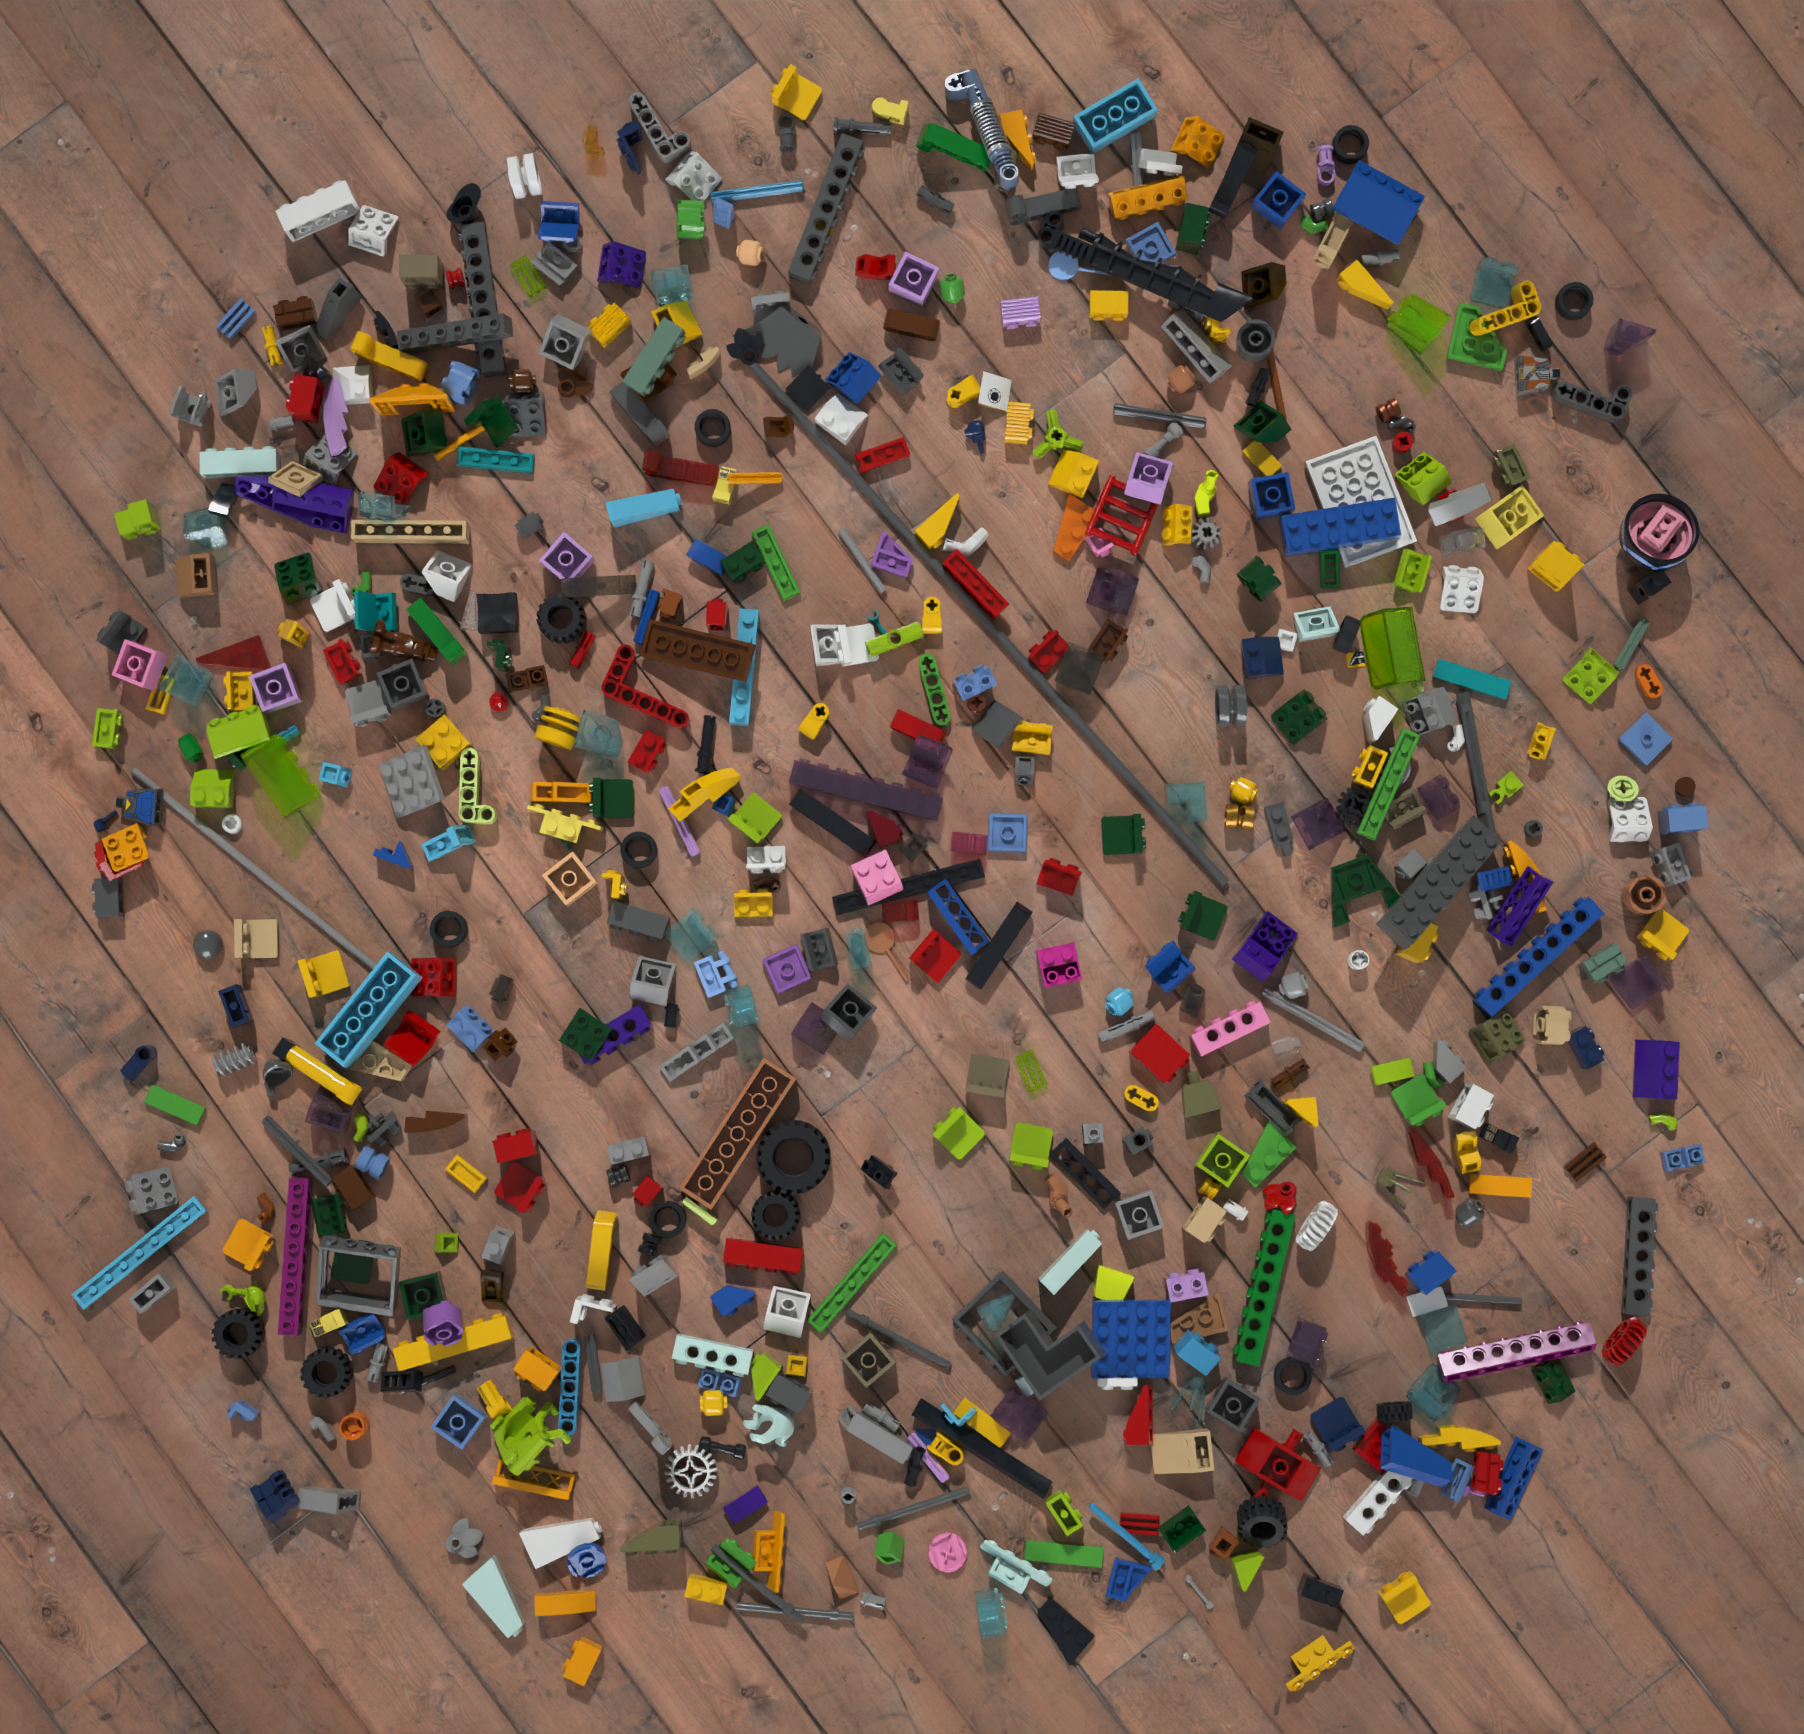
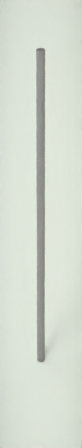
M137 768L131 771V774L149 789L160 788ZM163 790V800L371 970L374 969L377 964Z

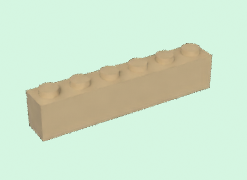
M351 520V539L355 543L469 544L470 525L467 521Z

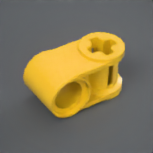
M974 375L965 378L948 390L946 401L950 407L958 408L979 396L981 386ZM952 395H954L955 397L959 396L958 400L956 398H952Z
M928 597L924 601L922 617L923 634H942L941 605L936 597ZM931 601L934 602V605H937L933 611L930 610V607L926 606Z
M823 703L815 704L797 730L814 740L829 716L828 707ZM822 707L825 708V715H820L818 717L816 709H821Z
M936 1432V1437L926 1447L932 1453L952 1465H958L963 1461V1449L939 1432ZM951 1451H958L961 1457L958 1460H952L949 1456Z

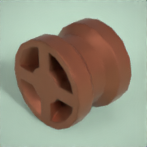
M979 693L968 699L967 706L971 712L978 714L985 709L987 701L984 695Z

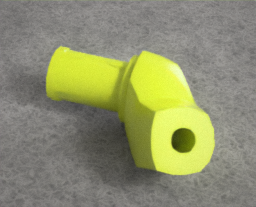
M1214 470L1206 472L1205 480L1199 485L1196 492L1194 504L1198 517L1210 515L1209 502L1217 491L1215 483L1218 474Z

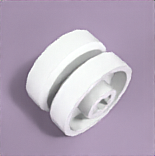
M534 153L523 155L524 167L521 166L517 156L508 157V176L515 198L521 199L526 197V185H528L532 196L542 195L541 181Z

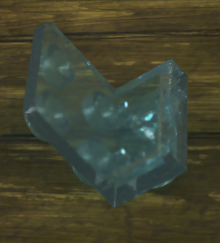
M1492 257L1482 258L1477 266L1470 299L1474 302L1502 309L1506 308L1513 280L1518 275L1520 267L1515 266L1511 262H1498Z
M369 492L358 493L359 516L367 517L369 520L383 519L384 522H394L396 518L403 517L411 511V506L395 504V496Z
M693 908L689 910L686 916L665 932L666 937L687 962L718 940L715 937L717 932L711 925L707 927L703 921L705 917L699 909L697 911Z

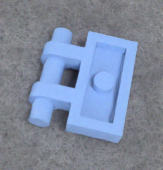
M724 950L717 953L720 960L714 962L712 955L694 962L708 998L725 992L724 983L729 982L731 988L739 986L736 980L737 975L733 973L730 966L731 960L726 956ZM720 966H723V969L726 974V976L722 978L720 977V974L717 969Z

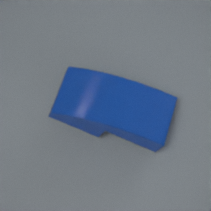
M695 539L686 556L700 566H706L718 576L722 575L725 569L720 561L727 556L702 541Z

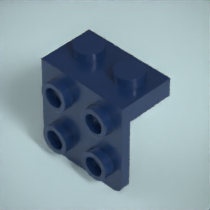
M635 121L634 123H626L622 129L617 131L618 138L616 141L622 155H625L631 171H636L637 175L641 173L639 163L630 146L643 140L641 127Z
M1343 1397L1336 1398L1310 1415L1328 1449L1332 1452L1343 1450L1346 1447L1345 1444L1350 1441L1356 1442L1363 1437L1362 1434L1366 1432L1363 1426L1358 1423Z

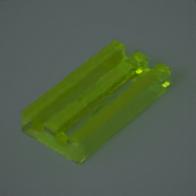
M526 255L510 264V267L530 298L535 293H539L540 290L546 288ZM523 261L526 262V264L532 271L533 275L540 284L539 286H536L531 276L523 266ZM519 265L534 289H529L515 266Z
M1033 1050L1015 1056L1029 1092L1047 1085ZM1028 1055H1030L1033 1060L1038 1075L1041 1079V1084H1038L1037 1079L1027 1058ZM1021 1058H1023L1025 1061V1064L1034 1082V1087H1031V1084L1025 1073L1023 1065L1020 1061Z

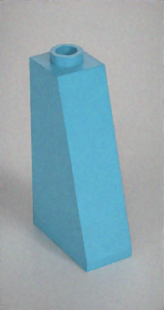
M674 489L605 502L614 528L680 511L679 505L682 504L680 494H675Z

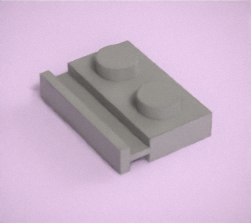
M547 242L536 255V258L531 261L534 267L559 287H562V284L578 268L575 262L550 242Z

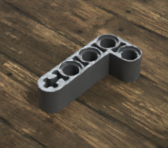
M1077 188L1064 189L1023 199V195H1015L1006 200V210L1010 225L1043 219L1053 210L1065 214L1081 208Z
M621 382L609 391L615 401L655 449L670 438L666 427L659 419H656L631 388Z
M1560 382L1551 391V397L1559 404L1603 421L1616 423L1626 413L1632 397V390L1627 385H1620L1612 392L1610 398H1607L1568 382ZM1618 392H1622L1625 395V399L1619 398ZM1576 395L1582 397L1583 403H1579L1576 400ZM1594 402H1597V403L1600 404V406H1601V409H1600V410H1598V409H1596V408L1594 407V405H1593ZM1611 409L1617 410L1618 417L1612 415Z

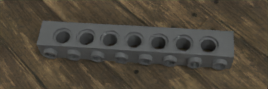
M843 133L841 134L788 271L789 278L808 285L811 284L812 280H816L819 271L816 268L819 262H823L825 252H823L824 247L829 245L832 235L829 234L831 227L836 228L839 219L836 216L839 210H843L845 200H843L845 193L848 194L851 189V177L856 176L859 167L856 164L858 159L863 158L865 152L862 140ZM845 155L852 156V159L850 161H845L843 157ZM839 172H843L846 174V176L844 178H838L836 174ZM836 189L839 191V194L833 196L829 192ZM825 207L833 209L830 213L823 212ZM824 224L826 228L824 230H818L816 229V225ZM816 241L819 243V246L812 248L809 244ZM808 258L813 262L810 265H805L802 263L803 260Z
M484 222L461 225L462 231L459 232L460 243L464 244V250H461L463 262L466 261L467 268L464 269L465 279L469 280L470 286L467 287V295L472 300V305H469L470 315L477 318L483 315L498 314L486 226ZM472 242H479L476 248H470ZM475 260H481L479 266H472ZM477 279H484V282L481 285L475 284V281ZM480 297L487 298L484 303H478ZM502 339L474 343L476 354L479 353L480 360L477 361L478 370L482 372L484 377L507 374ZM488 352L495 353L493 358H485Z

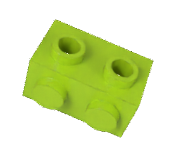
M1059 1489L1044 1499L1066 1536H1069L1083 1526L1081 1521L1083 1516L1078 1508L1073 1509L1070 1504L1073 1501L1067 1492L1063 1493Z

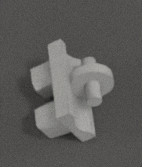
M1480 886L1470 891L1471 902L1481 899L1483 907L1474 909L1476 919L1494 918L1491 902L1494 909L1500 908L1498 900L1503 899L1502 895L1497 897L1495 890L1489 891L1491 899H1489L1488 892H1481Z

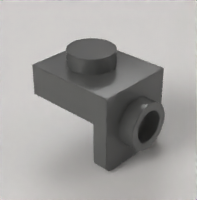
M372 634L360 635L361 658H366V661H376L379 656H383L382 652L369 653Z

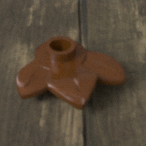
M562 366L559 369L558 378L560 383L558 391L561 396L565 398H570L574 395L584 396L593 389V384L586 381V366H580L573 370ZM570 386L571 390L566 392L564 388Z

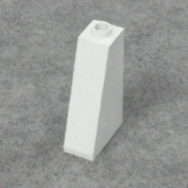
M594 1518L525 1528L519 1534L535 1569L569 1554L578 1545L600 1539L602 1527L598 1521L595 1522Z

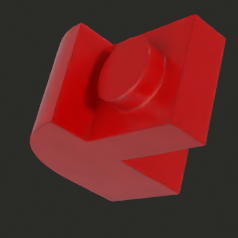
M869 254L859 256L856 259L855 276L872 280H889L896 269V256L892 254L882 257Z

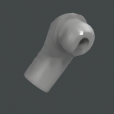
M314 1417L313 1420H310L309 1425L311 1429L316 1430L319 1428L327 1442L332 1441L336 1437L330 1426L320 1417Z

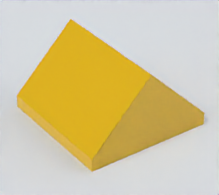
M1316 1097L1282 1100L1310 1127H1317L1319 1125Z

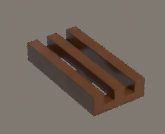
M1592 1142L1565 1164L1564 1167L1575 1181H1579L1607 1157L1597 1147V1144ZM1592 1149L1595 1150V1152L1588 1156L1573 1170L1570 1168ZM1597 1155L1600 1156L1589 1166H1587L1584 1170H1582L1578 1175L1575 1174Z

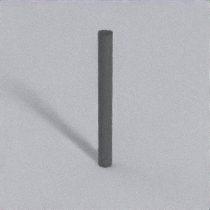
M1444 1293L1447 1301L1522 1305V1298Z

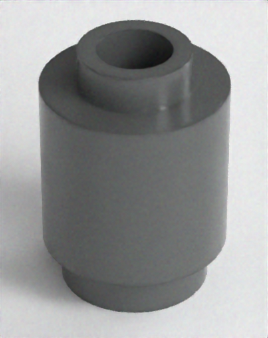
M531 512L518 520L515 527L522 538L525 536L529 537L543 528L541 524L544 521L539 513L534 514V512Z

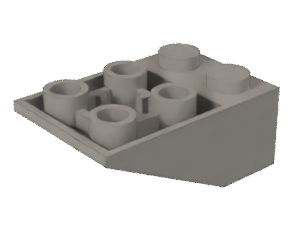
M661 1254L648 1263V1267L644 1264L631 1273L633 1277L629 1281L644 1297L679 1276L668 1255L663 1257Z

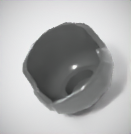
M203 930L197 933L193 939V948L201 958L212 959L217 957L222 951L223 940L218 933L212 930Z

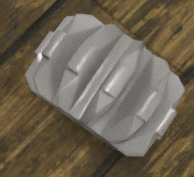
M1209 517L1206 518L1205 523L1200 518L1198 520L1199 524L1194 523L1192 525L1195 530H1191V535H1194L1191 541H1198L1196 544L1197 548L1202 544L1203 550H1206L1207 545L1210 549H1213L1214 544L1218 545L1220 543L1218 538L1223 536L1222 533L1218 532L1222 527H1215L1216 520L1211 524ZM1206 530L1209 531V536L1207 535V537H1204V532Z

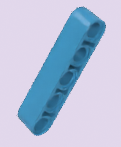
M576 1338L568 1339L562 1347L558 1428L563 1429L569 1436L577 1430L579 1416L582 1344ZM568 1343L576 1344L577 1351L574 1353L570 1352L567 1349ZM568 1362L575 1364V1372L567 1370L566 1365ZM567 1382H572L575 1385L573 1392L566 1389L565 1385ZM565 1402L573 1403L574 1410L567 1411L564 1407ZM564 1422H571L573 1425V1430H565L563 1426Z

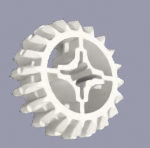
M1324 1200L1318 1203L1300 1227L1296 1236V1242L1304 1249L1314 1250L1323 1241L1338 1215V1209Z
M688 1444L687 1451L684 1446H680L681 1453L674 1450L673 1453L676 1458L669 1456L668 1459L672 1463L665 1464V1467L671 1469L665 1471V1475H671V1477L666 1479V1482L670 1483L673 1481L674 1483L670 1488L674 1489L677 1486L676 1494L683 1490V1497H686L688 1492H690L691 1498H694L695 1491H697L698 1496H702L701 1489L708 1492L709 1488L707 1485H714L710 1479L717 1478V1475L711 1473L718 1470L717 1467H711V1465L716 1463V1460L709 1461L708 1459L712 1456V1453H708L705 1456L704 1449L701 1452L698 1451L699 1445H696L695 1449L692 1450L691 1444ZM687 1456V1465L680 1467V1469H675L676 1463L681 1458ZM693 1456L700 1458L706 1467L696 1465ZM690 1462L691 1467H694L693 1469L696 1470L692 1476V1480L691 1475H689V1473L686 1472L689 1469ZM702 1473H707L706 1479L701 1484L695 1486V1477L702 1475ZM676 1475L686 1477L689 1486L681 1483Z

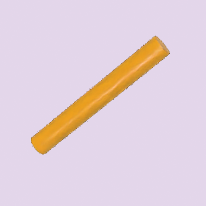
M482 425L474 427L433 456L439 461L485 429Z

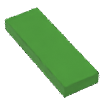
M154 1084L151 1085L144 1103L195 1125H199L206 1107Z

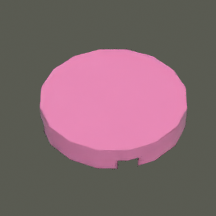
M945 1532L933 1538L929 1545L928 1555L930 1562L936 1569L949 1573L963 1566L967 1557L965 1542L960 1536L955 1533Z

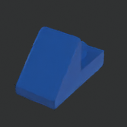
M398 842L394 855L392 854L393 850L382 847L381 850L375 848L373 856L411 870L413 869V864L403 842Z

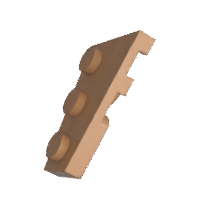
M1220 1292L1170 1322L1172 1344H1176L1188 1329L1193 1333H1199L1202 1337L1229 1331Z

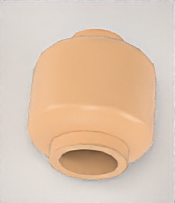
M744 240L737 246L736 255L742 264L757 266L765 259V247L759 241Z

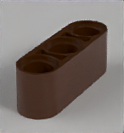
M887 309L883 329L927 341H936L940 321L896 309Z

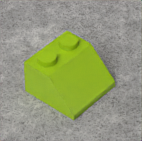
M196 769L190 786V806L195 808H234L235 770Z

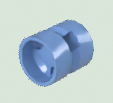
M365 1146L359 1154L354 1168L364 1173L369 1171L370 1176L380 1180L390 1163L391 1157L383 1153L376 1154L375 1149Z

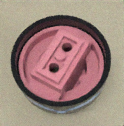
M1660 493L1650 494L1637 500L1628 510L1619 530V542L1627 558L1640 568L1657 572L1667 571L1680 565L1694 550L1699 539V523L1692 509L1682 500Z

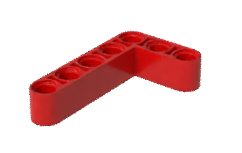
M621 645L602 683L601 689L604 695L609 699L676 728L684 729L688 727L690 717L684 710L624 685L636 654L630 645ZM624 650L631 651V656L627 659L621 656ZM617 667H622L624 670L620 676L614 675V670ZM608 685H615L616 690L613 693L609 694L606 692ZM627 692L633 693V698L630 701H625L623 698ZM650 700V707L643 709L641 707L642 701ZM660 708H668V714L660 716L658 714ZM677 716H686V721L683 724L676 723Z

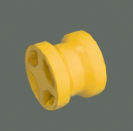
M1208 1176L1201 1184L1198 1192L1207 1195V1198L1212 1200L1221 1188V1184L1213 1182L1212 1178Z

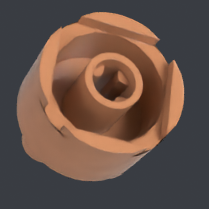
M1654 876L1635 877L1624 886L1621 900L1625 907L1634 914H1651L1660 910L1665 904V887ZM1642 892H1646V893H1645V897H1647V898H1645V899L1642 898V897H1643Z

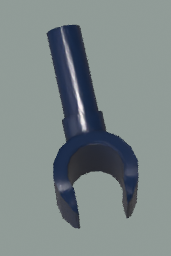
M114 810L103 819L94 821L95 830L97 832L106 830L105 823L117 815V811Z

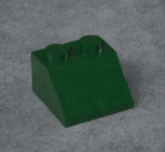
M422 409L401 419L407 457L435 453L447 447L442 410Z

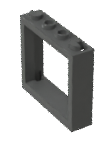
M324 1236L319 1245L316 1305L393 1317L398 1301L401 1247L357 1241L355 1239L337 1238L335 1236ZM329 1251L392 1260L390 1298L327 1289Z
M1002 1269L952 1319L954 1321L953 1326L959 1332L963 1330L968 1335L966 1340L973 1347L977 1345L981 1349L979 1352L986 1361L990 1359L995 1364L993 1366L995 1371L1000 1375L1003 1373L1007 1376L1016 1368L1013 1361L1011 1360L1005 1366L961 1319L975 1304L1002 1280L1029 1310H1032L1038 1320L1046 1327L1045 1330L1048 1335L1057 1327Z

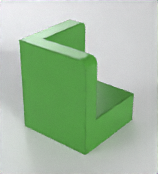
M894 1531L879 1534L874 1556L885 1565L901 1562L905 1543L904 1539Z

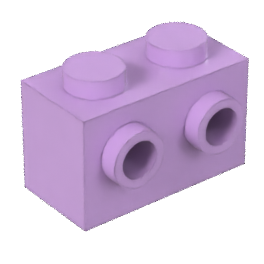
M1199 1268L1187 1270V1274L1180 1275V1272L1169 1273V1277L1164 1278L1168 1300L1171 1302L1208 1295L1205 1274L1203 1271H1199Z

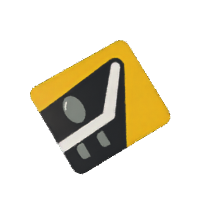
M1363 651L1346 654L1348 668L1365 666Z

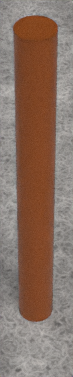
M1272 350V353L1267 358V362L1271 372L1270 377L1277 411L1282 413L1287 420Z

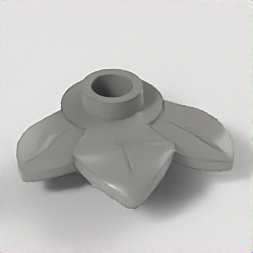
M463 1518L453 1525L452 1534L445 1541L446 1549L451 1553H459L464 1558H472L478 1555L475 1545L481 1541L484 1533L478 1529H469L468 1518ZM453 1540L459 1541V1545L457 1547L452 1546Z

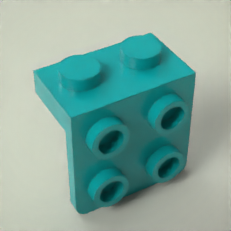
M360 590L355 591L354 623L357 629L373 632L377 619L385 621L387 630L397 631L396 593L372 594Z

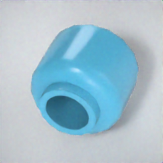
M1115 988L1105 998L1106 1009L1112 1015H1124L1134 1005L1132 992L1127 988Z

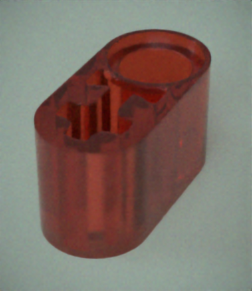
M918 900L881 903L883 923L919 920Z

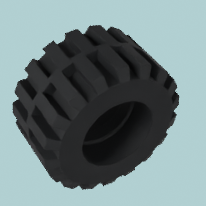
M558 593L557 596L554 594L550 595L551 598H545L543 600L544 603H540L539 611L536 614L538 617L536 621L540 631L550 641H555L557 644H561V642L568 644L571 640L574 642L577 636L580 637L582 635L581 632L586 627L585 622H587V618L585 617L586 613L577 599L572 598L568 594ZM559 609H568L572 613L571 623L563 629L554 628L551 624L553 613Z
M778 1190L769 1191L761 1195L754 1203L751 1212L752 1225H754V1229L762 1237L767 1239L780 1240L786 1238L794 1232L799 1223V1205L787 1193L784 1194ZM775 1203L782 1205L787 1211L785 1223L777 1227L769 1225L764 1218L766 1208Z
M237 1308L225 1312V1314L218 1317L219 1320L215 1321V1328L211 1332V1334H214L212 1342L215 1341L216 1343L215 1349H219V1353L227 1355L226 1358L229 1359L244 1358L256 1352L261 1347L260 1344L265 1338L263 1337L265 1329H262L264 1323L259 1321L260 1316L257 1317V1315L253 1314L254 1312L248 1311L247 1308ZM234 1322L243 1324L248 1331L247 1341L242 1345L234 1343L229 1336L230 1326Z
M323 1347L314 1351L303 1361L302 1365L304 1366L300 1370V1373L303 1375L300 1377L301 1381L304 1380L305 1383L303 1385L304 1388H308V1392L316 1394L315 1397L318 1398L321 1396L323 1398L336 1396L344 1391L352 1380V1361L348 1360V1355L346 1353L343 1354L339 1348ZM322 1361H328L335 1366L337 1377L333 1383H325L318 1377L317 1368Z
M1258 1495V1497L1252 1496L1250 1500L1246 1499L1243 1501V1504H1240L1239 1510H1237L1238 1533L1246 1544L1250 1543L1252 1547L1270 1548L1271 1545L1275 1546L1278 1544V1541L1282 1542L1288 1530L1286 1510L1283 1504L1278 1502V1499H1271V1496L1267 1495L1266 1497Z

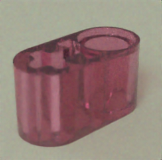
M952 832L950 851L986 855L988 836Z

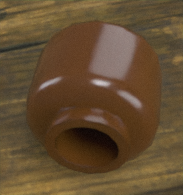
M529 369L514 370L512 375H509L510 390H513L517 395L531 394L533 387H537L536 375H532Z

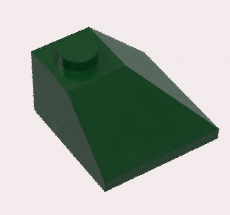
M1262 401L1233 425L1235 429L1256 442H1278L1291 431L1284 415Z

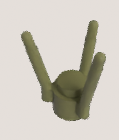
M1383 1168L1376 1179L1379 1183L1378 1186L1405 1208L1406 1205L1387 1186L1395 1185L1411 1193V1189L1395 1181V1176L1424 1184L1425 1181L1396 1172L1390 1168L1387 1170Z

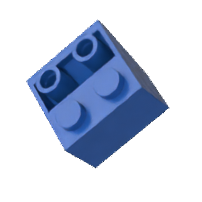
M849 351L825 380L846 399L858 404L882 376L869 361Z

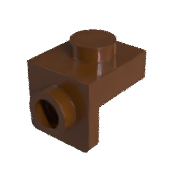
M792 415L763 418L765 437L786 438L793 433L794 422Z

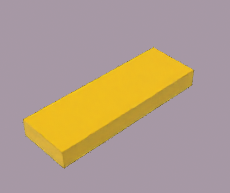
M964 1397L953 1413L961 1419L972 1407L975 1408L977 1412L966 1423L1001 1448L1012 1432Z

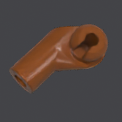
M264 1192L257 1197V1200L262 1205L258 1219L261 1222H268L273 1216L274 1205Z

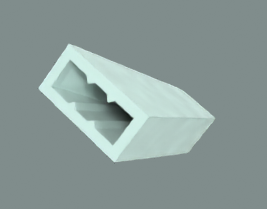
M1086 1229L1038 1278L1040 1282L1055 1295L1102 1244L1099 1241L1101 1237L1094 1230L1090 1232Z
M494 1555L467 1578L462 1585L507 1638L511 1635L515 1637L523 1630L522 1626L525 1620L500 1563Z

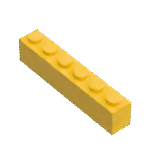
M502 1312L493 1314L491 1319L486 1321L483 1318L473 1320L472 1325L465 1326L463 1323L464 1333L461 1340L450 1346H443V1343H436V1346L426 1342L424 1335L416 1337V1341L411 1343L408 1340L398 1342L397 1347L393 1348L398 1371L513 1338L514 1334L508 1314L502 1315Z

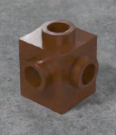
M504 1028L500 1032L498 1030L494 1031L488 1037L490 1040L482 1048L496 1062L502 1056L508 1057L515 1051L513 1047L518 1041Z

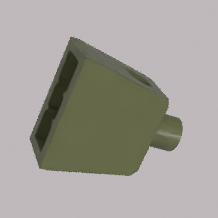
M1198 1070L1186 1073L1189 1084L1181 1086L1184 1118L1222 1109L1210 1081H1200Z

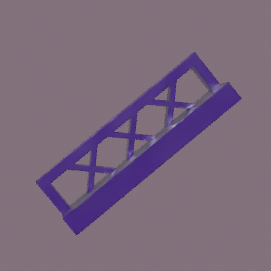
M1527 866L1490 923L1487 931L1500 942L1513 946L1554 882L1540 875L1532 867ZM1530 874H1533L1535 876L1530 884H1527ZM1519 891H1522L1523 896L1520 900H1517V894ZM1509 907H1512L1510 916H1507L1506 911ZM1499 923H1502V928L1497 933L1495 928Z

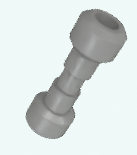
M1171 423L1167 427V432L1162 436V439L1156 442L1153 447H1148L1143 454L1159 458V453L1174 438L1178 439L1183 434V429L1177 423Z

